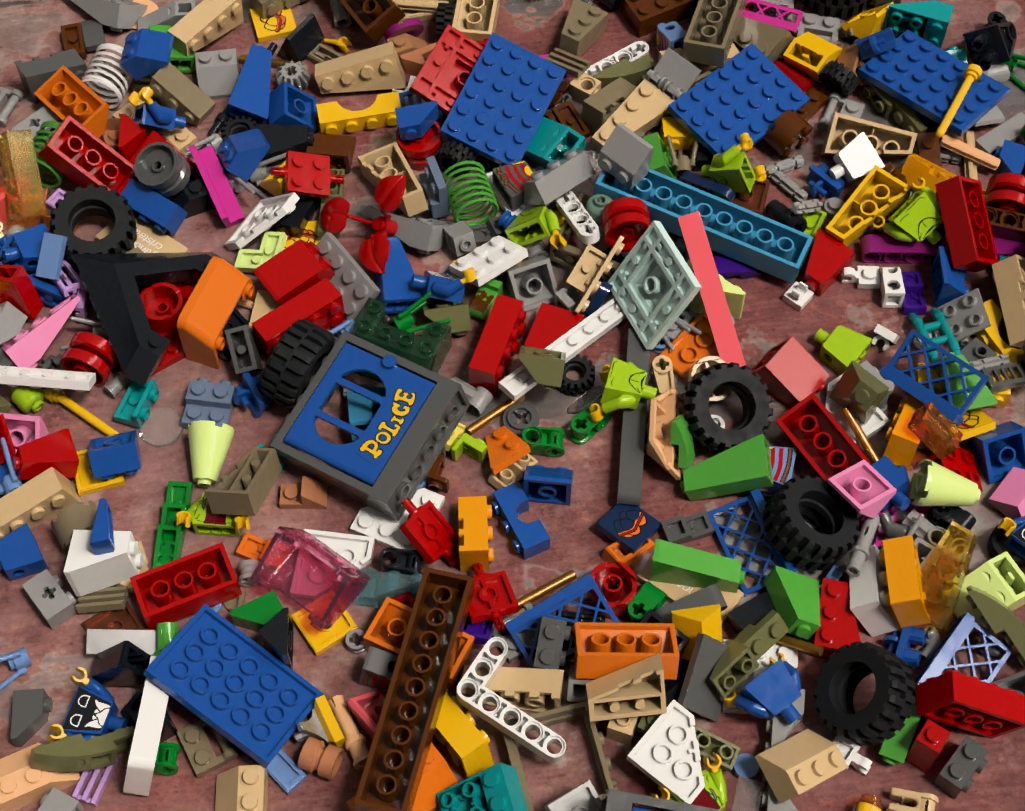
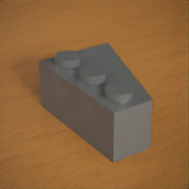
M75 49L51 53V57L42 59L39 56L33 57V61L24 63L21 60L14 61L24 89L35 104L41 101L33 93L63 65L80 80L84 77L87 66Z

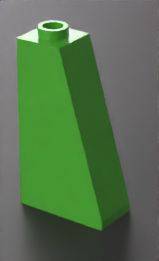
M764 434L757 435L683 470L684 480L680 481L682 493L686 494L690 501H696L773 486L770 448Z
M655 539L650 581L697 588L718 584L720 591L737 593L739 585H744L745 571L741 570L742 561Z

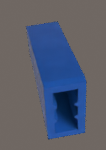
M252 44L227 104L225 114L232 117L239 116V119L243 115L246 116V120L250 117L252 121H256L257 125L267 124L272 51L267 50L263 46Z
M387 237L390 242V253L385 266V274L374 272L375 285L381 290L376 297L378 314L402 313L424 296L421 289L411 287V278L414 271L399 237Z

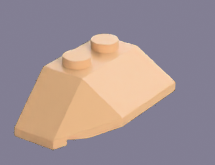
M672 388L650 401L648 423L646 424L648 438L645 450L647 455L676 480H682V468L678 467L679 445L670 444L671 421L678 415L684 416V414H679V407L683 406V402L680 401L681 394L675 388Z
M39 742L0 759V811H15L42 799L46 793H50L53 787L61 791L75 785L81 777L80 773L31 769V749L40 745L41 743Z

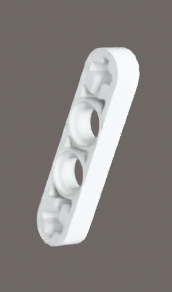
M643 41L634 42L591 65L584 73L593 77L597 72L602 71L603 67H610L619 62L618 59L622 57L627 58L632 63L646 54L649 55V45Z
M569 190L555 199L556 207L582 243L594 244L600 240L598 225L573 191Z

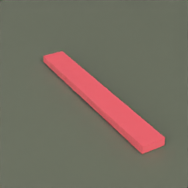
M697 211L677 217L694 275L702 286L700 294L719 357L725 363L734 362L738 363L739 367L746 366L700 212Z

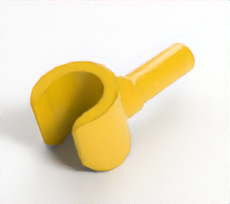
M345 36L340 37L338 40L324 39V43L338 46L343 53L349 51L346 46H352Z

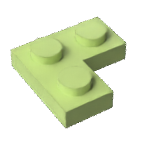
M266 231L259 250L239 249L234 267L241 272L254 273L253 271L257 267L284 250L288 238L285 232Z

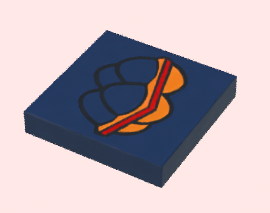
M617 504L597 522L596 529L612 541L619 543V546L627 552L634 554L661 529L662 525L661 522L638 506Z

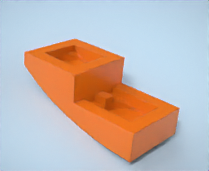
M245 532L235 555L245 560H258L262 566L280 570L290 547L270 538L266 541Z

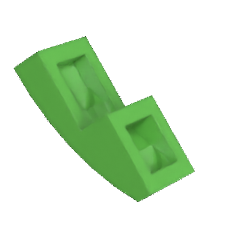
M678 415L671 421L670 444L679 445L678 467L687 469L695 461L694 444L686 419L683 415Z

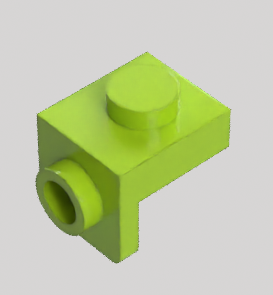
M465 432L460 438H456L450 448L454 461H457L463 452L482 464L488 457L486 443L480 438H474Z

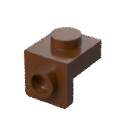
M439 454L425 477L426 487H429L434 492L448 493L449 480L441 477L445 468L444 455Z

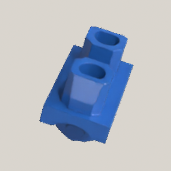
M892 27L855 41L862 61L898 47Z
M823 163L818 167L814 164L809 167L810 173L806 181L809 182L808 185L812 188L810 195L813 197L820 194L823 197L839 198L841 191L845 187L846 179L843 177L837 180L829 176L830 167Z
M249 372L242 373L243 381L235 388L236 393L232 400L235 405H243L244 408L249 407L255 418L261 417L263 410L271 408L274 401L259 392L261 391L260 380L262 376L251 377Z
M914 626L905 627L902 629L901 636L899 631H893L892 635L884 636L882 643L888 648L887 651L895 653L897 657H900L906 663V666L918 667L921 653L910 648L911 644L925 645L926 630Z

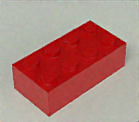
M70 115L58 124L38 153L40 157L81 186V188H87V185L94 184V187L97 188L103 185L107 186L108 191L111 189L118 191L120 196L130 179L135 175L132 163Z
M958 175L935 184L937 191L936 199L941 209L940 218L945 227V240L949 245L951 253L950 262L954 269L979 272L991 268L992 264L999 262L981 181Z
M327 277L251 323L257 348L267 360L281 336L285 334L288 327H291L295 321L306 319L328 331L346 320L342 294Z
M500 294L497 295L468 366L469 384L475 388L478 386L484 387L493 395V398L496 397L498 390L502 391L498 388L499 382L504 379L505 372L510 371L512 365L511 356L517 353L519 336H523L526 330V323H524L526 318L524 301Z
M813 392L776 420L782 432L824 482L862 460L872 465Z
M223 542L130 577L149 630L156 629V624L174 622L195 614L204 604L213 607L242 595Z
M957 670L945 671L943 675L927 678L925 682L915 685L917 715L991 739L1025 727V695L1016 693L1013 689L998 687L996 683H987L979 680L978 677L960 674Z

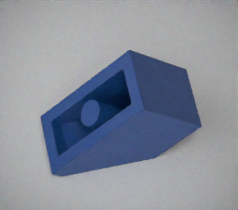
M437 101L395 108L401 141L422 138L439 118Z
M1005 140L1002 147H997L995 157L1001 160L999 167L996 169L998 174H1021L1025 163V145Z

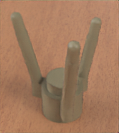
M667 135L666 138L675 175L680 177L684 171L691 172V168L695 167L699 141L695 138L691 159L683 155L682 149H678V157H676L671 137Z

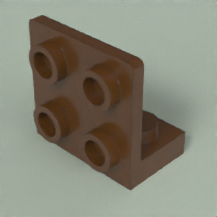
M316 133L313 146H307L306 153L330 156V169H345V172H350L357 140L355 136Z

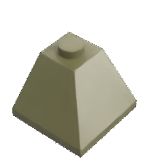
M463 296L462 304L438 299L427 301V304L422 307L424 315L433 322L450 318V323L440 325L448 333H454V335L458 336L467 334V331L472 330L469 305L465 296Z
M521 345L519 359L538 384H542V387L545 389L555 390L556 387H561L566 352Z
M853 360L829 395V398L843 409L849 406L855 418L865 425L890 388Z

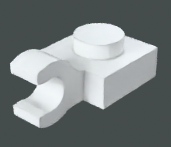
M857 265L856 270L851 267L843 268L844 274H841V283H857V289L880 288L879 266Z
M837 735L833 742L838 746L848 767L851 764L859 773L866 776L871 768L872 761L858 754L861 746Z

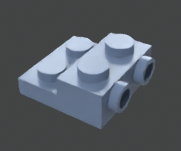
M435 156L427 157V167H424L425 173L419 174V184L423 189L428 205V210L426 211H430L433 219L450 215L447 186Z
M198 378L197 381L190 380L185 397L186 407L181 420L182 428H188V424L191 425V422L200 420L215 421V426L222 427L223 423L229 425L235 406L232 400L236 393L235 385L226 380H222L219 383H211L206 378Z

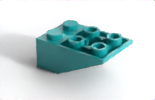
M936 0L889 4L883 30L892 27L895 38L909 30L941 48L954 5Z
M543 117L524 156L546 169L548 168V163L564 158L563 154L569 150H585L586 140L584 136L569 126Z
M501 762L437 793L441 811H528L516 767Z

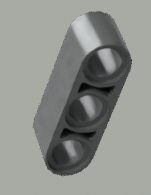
M713 584L667 604L654 612L667 622L672 623L671 611L720 604L722 612L728 606L718 584Z

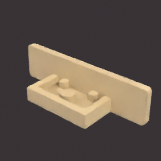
M620 235L608 255L588 244L565 283L584 294L573 311L576 314L580 311L585 312L590 303L587 300L591 292L596 293L602 283L599 281L603 273L607 275L613 265L610 262L614 254L618 256L625 245L622 243L623 236Z

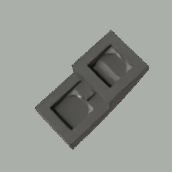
M96 19L81 22L87 52L95 51L99 45L106 43L103 25Z
M501 216L488 218L486 224L469 226L473 230L476 245L489 241L498 235L507 238L504 227L497 226Z
M706 510L686 518L684 515H680L661 522L668 542L676 544L695 541L715 534Z

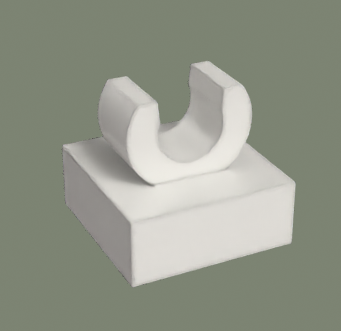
M796 281L783 295L782 300L798 311H801L813 298L814 292L809 290L808 285L801 281L798 283Z
M877 324L873 331L877 336L873 338L872 344L875 346L879 340H884L885 345L882 350L887 351L890 347V342L896 344L899 336Z

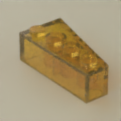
M31 129L3 132L0 134V158L7 225L32 223L48 215Z
M952 521L921 569L922 589L926 594L924 603L931 621L928 624L933 625L945 634L948 632L977 542L974 532Z

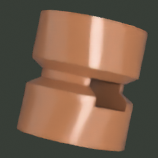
M310 736L301 750L298 768L311 773L317 770L318 776L333 780L342 764L344 749L332 744L326 747L324 741Z

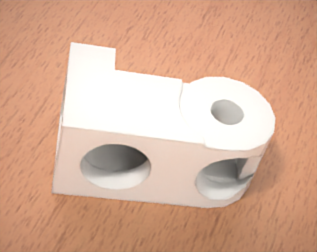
M881 267L880 288L882 308H902L906 293L900 267Z

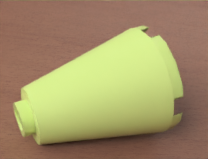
M193 421L191 425L188 424L187 429L192 478L194 482H197V486L211 487V484L217 482L235 430L224 423L222 427L215 426V421Z
M921 459L918 462L917 466L921 468L918 473H913L910 484L909 496L911 499H914L911 502L912 505L971 507L979 501L981 490L978 489L977 483L929 459Z

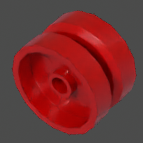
M437 121L422 138L401 141L399 129L397 128L396 142L411 169L424 170V167H427L426 158L435 156L441 147L443 139L442 135L439 134L441 127Z
M1015 173L993 175L987 183L986 206L1025 214V176Z
M622 197L613 200L601 211V223L604 229L605 242L609 248H612L620 235L623 236L622 243L625 245L621 252H630L651 224L646 203L634 197Z
M80 331L73 336L69 349H66L60 364L66 371L96 373V382L93 386H103L111 374L110 369L115 367L118 358L114 355L109 341L96 334Z

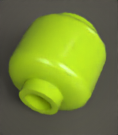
M21 385L12 387L11 400L22 412L29 413L34 411L36 413L45 405L43 402L45 392L41 388L33 389L30 386Z

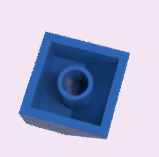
M143 28L129 33L125 38L120 65L136 80L169 65L174 36L170 33Z
M285 81L270 92L269 124L309 125L310 133H315L317 131V98Z
M256 128L229 135L225 141L220 143L217 154L227 171L248 181L270 149V145L262 131Z
M944 246L938 247L930 270L935 308L969 292L968 286H965L964 283L966 271L954 269L950 262L951 253Z
M1009 421L996 425V429L970 438L973 455L987 483L991 484L1003 480L1012 467L1025 469V427Z
M137 430L90 439L88 455L94 479L99 477L101 480L110 479L115 476L114 474L123 472L125 475L138 472V469H141L142 460Z
M542 465L526 466L524 492L529 502L570 506L573 470L565 467L548 468Z

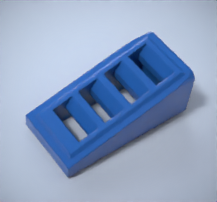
M105 498L99 500L90 538V546L95 555L111 553L115 550L112 510Z

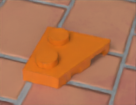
M504 425L485 437L490 467L494 475L531 452L529 445Z

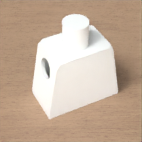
M863 131L833 156L837 165L829 169V174L834 180L844 176L847 182H851L868 175L875 165L883 168L885 165Z

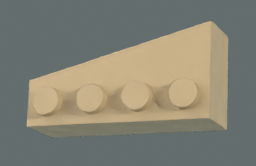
M1015 254L992 264V277L996 283L1010 346L1022 348L1025 343V257Z

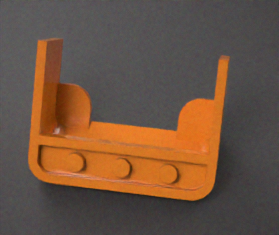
M217 256L211 258L177 320V330L186 359L218 370L221 367L218 353L225 347L226 338H224L223 329L239 299H248L255 302L256 298L255 286L252 280L223 258Z

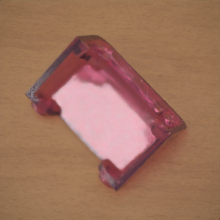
M282 526L278 527L251 576L259 582L258 586L269 592L272 589L279 590L310 613L308 616L309 620H311L310 625L321 631L323 629H330L370 581V577L365 572L310 533L301 529Z

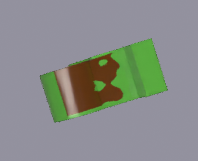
M491 279L480 286L470 304V316L483 321L488 320L497 295H503V282Z

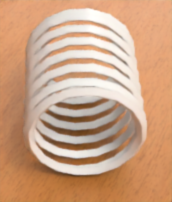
M105 43L97 47L81 81L83 83L86 82L93 90L102 95L118 97L113 100L102 98L108 103L117 102L114 105H109V109H114L121 105L134 77L116 61L100 56L105 54L120 61L122 59L114 53L100 51L102 49H111L122 54L124 47ZM104 61H107V62H110V63L116 65V66H117L118 68H120L121 70H117V69H115V68L109 66V65H108L106 62H104ZM101 67H105L115 72L118 76H115L103 70ZM97 72L103 73L106 76L111 77L114 81L102 77ZM89 81H93L98 86L104 89L114 91L115 94L101 91L95 86H93Z

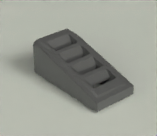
M1020 362L992 366L980 370V372L989 377L986 386L992 394L1025 384V370ZM1015 370H1017L1021 378H1017ZM1008 372L1010 373V375H1011V377H1012L1013 379H1010V378L1008 377V375H1007Z

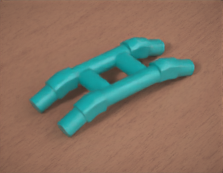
M932 308L930 315L935 321L923 324L922 319L915 313L908 315L909 321L918 333L937 345L947 344L950 352H955V355H961L958 341L940 310ZM940 329L943 334L942 336L930 338L927 332ZM937 350L928 352L930 363H935L939 360Z

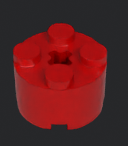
M622 562L600 563L592 570L591 576L615 616H622L628 612V605L636 596V575L628 565ZM591 589L588 591V601L592 607H596L599 597L595 590ZM600 601L599 608L606 610L604 605ZM598 611L600 615H606L608 619H611L608 613Z

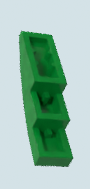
M168 481L166 502H163L161 524H158L152 569L181 558L187 528L185 523L176 525V514L179 511L188 510L191 506L194 485L191 482Z

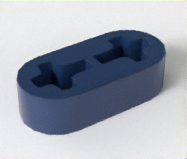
M602 280L600 287L590 298L587 309L581 314L588 317L598 310L613 285Z

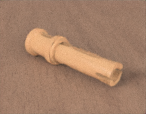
M336 695L328 703L346 740L345 749L350 752L354 760V769H364L369 754L366 746V737L359 733L343 695Z

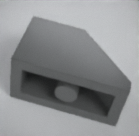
M44 688L13 691L10 739L16 747H22L48 722L49 712L53 710V701Z

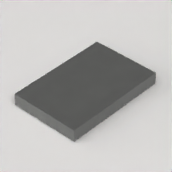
M698 633L678 703L694 714L710 721L718 722L724 701L710 681V676L718 660L729 645L706 634Z

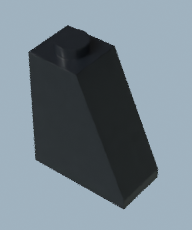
M258 125V129L262 131L270 145V149L262 161L287 153V151L306 153L307 146H313L314 135L310 134L309 125ZM286 157L265 166L268 168L282 164Z
M123 641L96 654L90 677L101 683L104 687L142 685L146 680L143 673L149 666L151 655L130 641Z

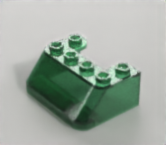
M369 297L354 323L352 335L438 374L452 347L451 326L439 322L430 323L420 337L382 323L386 314V307L381 301ZM353 372L377 382H382L379 377L370 372Z

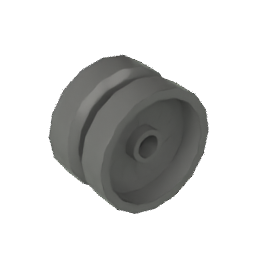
M165 142L148 144L139 152L134 164V171L138 180L163 197L178 194L189 182L191 174L190 164L184 156Z

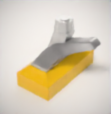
M325 695L316 698L311 718L308 721L297 724L298 730L293 733L296 741L301 742L312 736L323 740L328 745L332 744L344 748L346 740Z

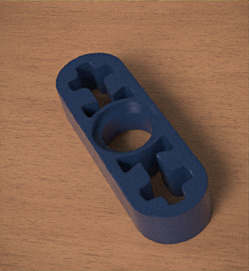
M684 171L678 178L683 183L729 202H732L736 196L730 187L689 171Z

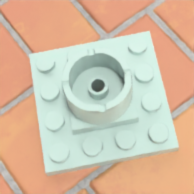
M654 220L608 280V283L613 285L611 292L646 349H654L702 288L661 222Z

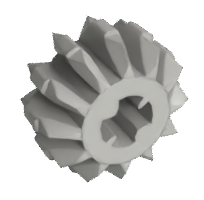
M291 60L288 64L283 62V66H277V72H275L277 87L285 81L300 90L307 89L310 75L306 65H302L300 61L294 63Z

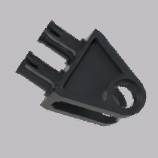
M1010 21L966 32L963 34L973 64L980 65L982 71H987L991 65L1000 64L1012 59L1017 33L1014 24Z

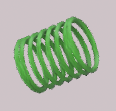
M45 121L41 124L40 130L36 132V136L32 138L29 148L25 150V154L19 160V167L22 173L34 183L47 188L59 187L62 184V180L65 179V175L60 173L59 170L42 157L36 155L34 151L39 152L41 150L37 145L44 146L45 143L41 139L48 140L49 136L46 133H53V131L45 130V127L56 128L60 123L56 121ZM25 160H28L32 166L41 172L56 176L57 179L47 178L38 174L26 164ZM34 161H36V162H38V163H40V164L46 166V167L49 168L51 171H48V170H46V169H43L42 167H40L39 165H37ZM23 165L34 176L45 181L57 183L54 185H50L36 180L26 172V170L23 168Z
M461 161L453 164L442 174L445 184L451 176L461 171L475 170L480 172V174L466 173L459 175L447 184L448 203L451 214L454 216V222H459V219L464 220L478 217L485 213L493 204L491 211L486 216L473 222H465L468 226L486 224L490 216L495 217L498 213L499 204L494 197V192L484 167L476 161ZM473 164V165L478 166V168H477V167H463V168H459V169H457V170L451 172L449 175L446 176V174H447L451 169H453V168H455V167H457V166H460V165ZM478 176V179L465 180L456 184L453 188H449L450 185L461 178ZM471 183V184H469L468 186H465V187H462V188H458V187H460V186H462V185H464V184ZM473 189H478L475 192L468 193L460 198H456L458 195L470 192ZM475 195H480L476 199H471L463 204H458L461 201L474 197ZM483 201L482 203L473 208L463 210L466 206H470L475 204L476 202ZM489 201V204L480 212L470 216H459V213L475 211Z

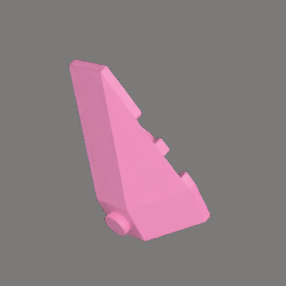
M72 294L49 311L50 315L48 317H38L33 321L29 330L21 329L17 336L1 344V350L11 359L16 367L35 368L38 365L37 361L41 359L81 299L78 295Z

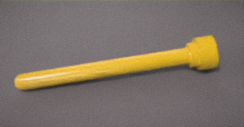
M969 64L963 73L965 80L936 131L938 138H942L946 133L972 83L980 79L983 71L979 65Z
M46 387L44 391L45 398L50 402H60L107 436L119 434V432L68 398L63 390H53Z

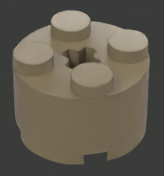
M88 501L89 505L83 506L82 502L68 506L57 514L58 519L55 522L52 519L51 527L64 551H69L73 530L93 529L97 512L94 502Z

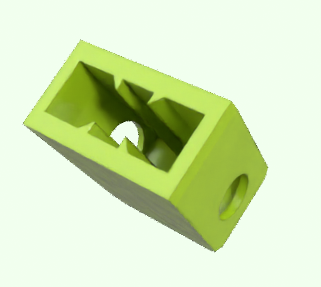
M841 325L837 326L832 334L820 328L814 336V340L822 344L819 358L839 375L846 371L851 361L854 360L859 364L869 352L872 343L870 337Z

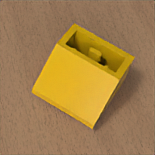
M806 32L793 39L784 52L783 57L786 64L821 83L818 75L828 62L836 61L843 49L810 32Z

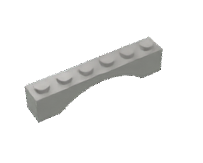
M805 689L800 690L801 696L792 703L801 714V717L789 725L780 713L770 721L766 719L765 733H769V742H765L764 751L786 740L791 731L801 722L804 714ZM762 773V782L767 783L766 791H762L761 807H765V811H798L791 799L779 804L765 775Z

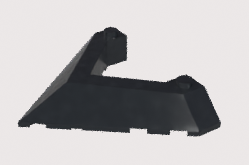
M213 252L71 255L74 264L78 267L79 276L86 291L89 292L90 301L103 330L105 329L108 335L111 349L114 355L117 356L121 365L120 369L125 377L144 387L166 356L171 340L150 328L138 290L139 287L152 286L159 282L191 283L196 286L213 256L220 257Z

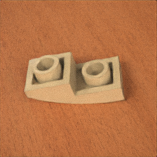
M527 454L498 474L494 475L492 473L489 475L488 482L498 490L517 481L520 483L524 479L526 466L537 465L538 461L530 454Z

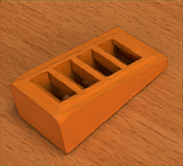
M649 539L632 554L620 547L619 543L614 542L604 549L602 560L608 563L622 562L630 566L653 549L655 543Z

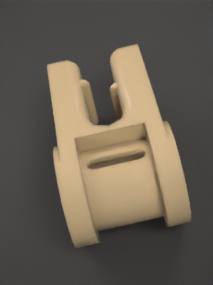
M664 355L657 356L652 361L651 379L653 386L657 388L656 396L675 388L672 361Z
M891 787L889 799L898 801L901 804H910L914 807L899 805V803H889L886 811H925V806L927 807L926 811H935V806L939 804V798L930 793Z

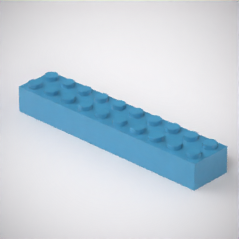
M650 168L648 174L632 189L625 184H621L614 176L604 170L595 183L593 195L605 194L612 198V200L622 197L641 199L648 207L651 223L653 220L660 221L666 231L683 237L677 217L699 211L711 250L792 284L813 240V236Z

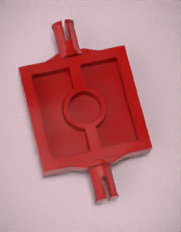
M287 151L285 167L271 166L270 170L271 175L283 176L285 194L295 192L300 196L328 199L330 196V184L337 183L343 185L344 175L331 173L330 156Z
M409 497L403 500L401 504L408 511L409 515L399 529L425 561L430 565L439 557L444 556L451 567L458 563L459 559L451 551V548L459 536L433 503L429 500L417 508Z
M475 563L472 566L475 573L473 577L475 591L468 612L472 624L492 620L495 630L500 631L499 625L501 630H503L505 623L502 617L519 612V605L504 570L496 573H484L482 564L478 563L477 567Z

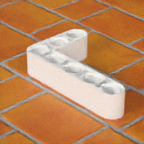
M490 638L458 683V702L547 762L557 763L561 761L565 754L566 743L560 735L487 688L506 661L508 654V645L503 638ZM499 647L503 650V653L499 656H494L490 653V649ZM480 667H484L489 670V674L479 676L475 671ZM465 688H471L475 691V694L472 697H465L461 692ZM486 702H493L496 705V709L486 711L482 706ZM514 716L518 722L513 726H509L504 722V718ZM528 730H536L539 733V737L535 740H530L526 737L525 733ZM557 744L561 751L557 754H551L547 750V746Z
M151 655L149 665L157 656ZM147 677L131 745L123 793L149 797L169 694Z

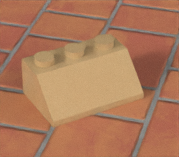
M457 0L452 26L475 42L490 38L492 32L495 33L500 0Z
M806 729L755 756L779 804L802 794L848 768L838 746L810 729Z
M243 765L217 775L215 811H267L268 772L262 765Z

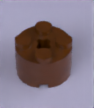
M789 109L774 121L775 127L773 130H767L763 140L781 157L787 159L792 157L795 152L794 149L797 147L802 148L809 140L807 136L811 133L813 127L797 112Z

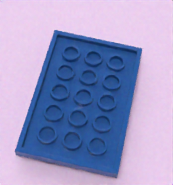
M906 30L896 38L898 47L874 56L859 68L857 75L936 123L941 124L965 80L963 73L968 64L915 33ZM982 73L980 79L970 86L948 130L958 136H962L1008 95L1010 88Z
M492 32L439 134L452 141H457L458 144L462 143L464 147H468L471 151L501 166L521 161L567 70Z
M751 43L728 60L724 67L716 69L669 104L666 110L714 156L715 154L727 151L734 144L736 146L740 144L739 136L742 133L749 134L754 146L764 138L768 129L773 130L775 127L774 121L782 113L789 109H793L795 112L799 111L808 104L811 98Z
M206 604L200 608L143 673L145 677L265 768L296 731L297 724L303 722L314 708L315 699L323 695L321 691Z

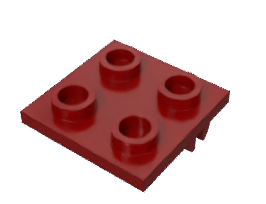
M941 443L935 444L937 453L926 459L942 464L943 467L977 483L978 489L983 492L972 450Z

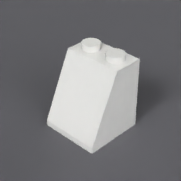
M73 530L63 573L76 596L90 594L138 575L139 568H142L144 565V555L140 552L138 541H135L131 531H114V552L95 555L90 546L92 530Z

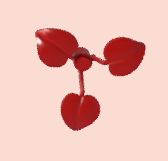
M405 175L388 176L378 182L374 192V199L376 203L381 204L379 210L384 216H379L374 221L348 214L350 203L340 197L329 200L321 211L322 225L327 232L332 234L340 233L345 228L347 218L373 226L377 233L371 234L370 239L364 240L361 243L359 259L367 269L376 273L385 274V266L390 253V242L387 237L394 236L398 230L396 221L391 220V215H388L387 212L395 211L402 200L407 178Z

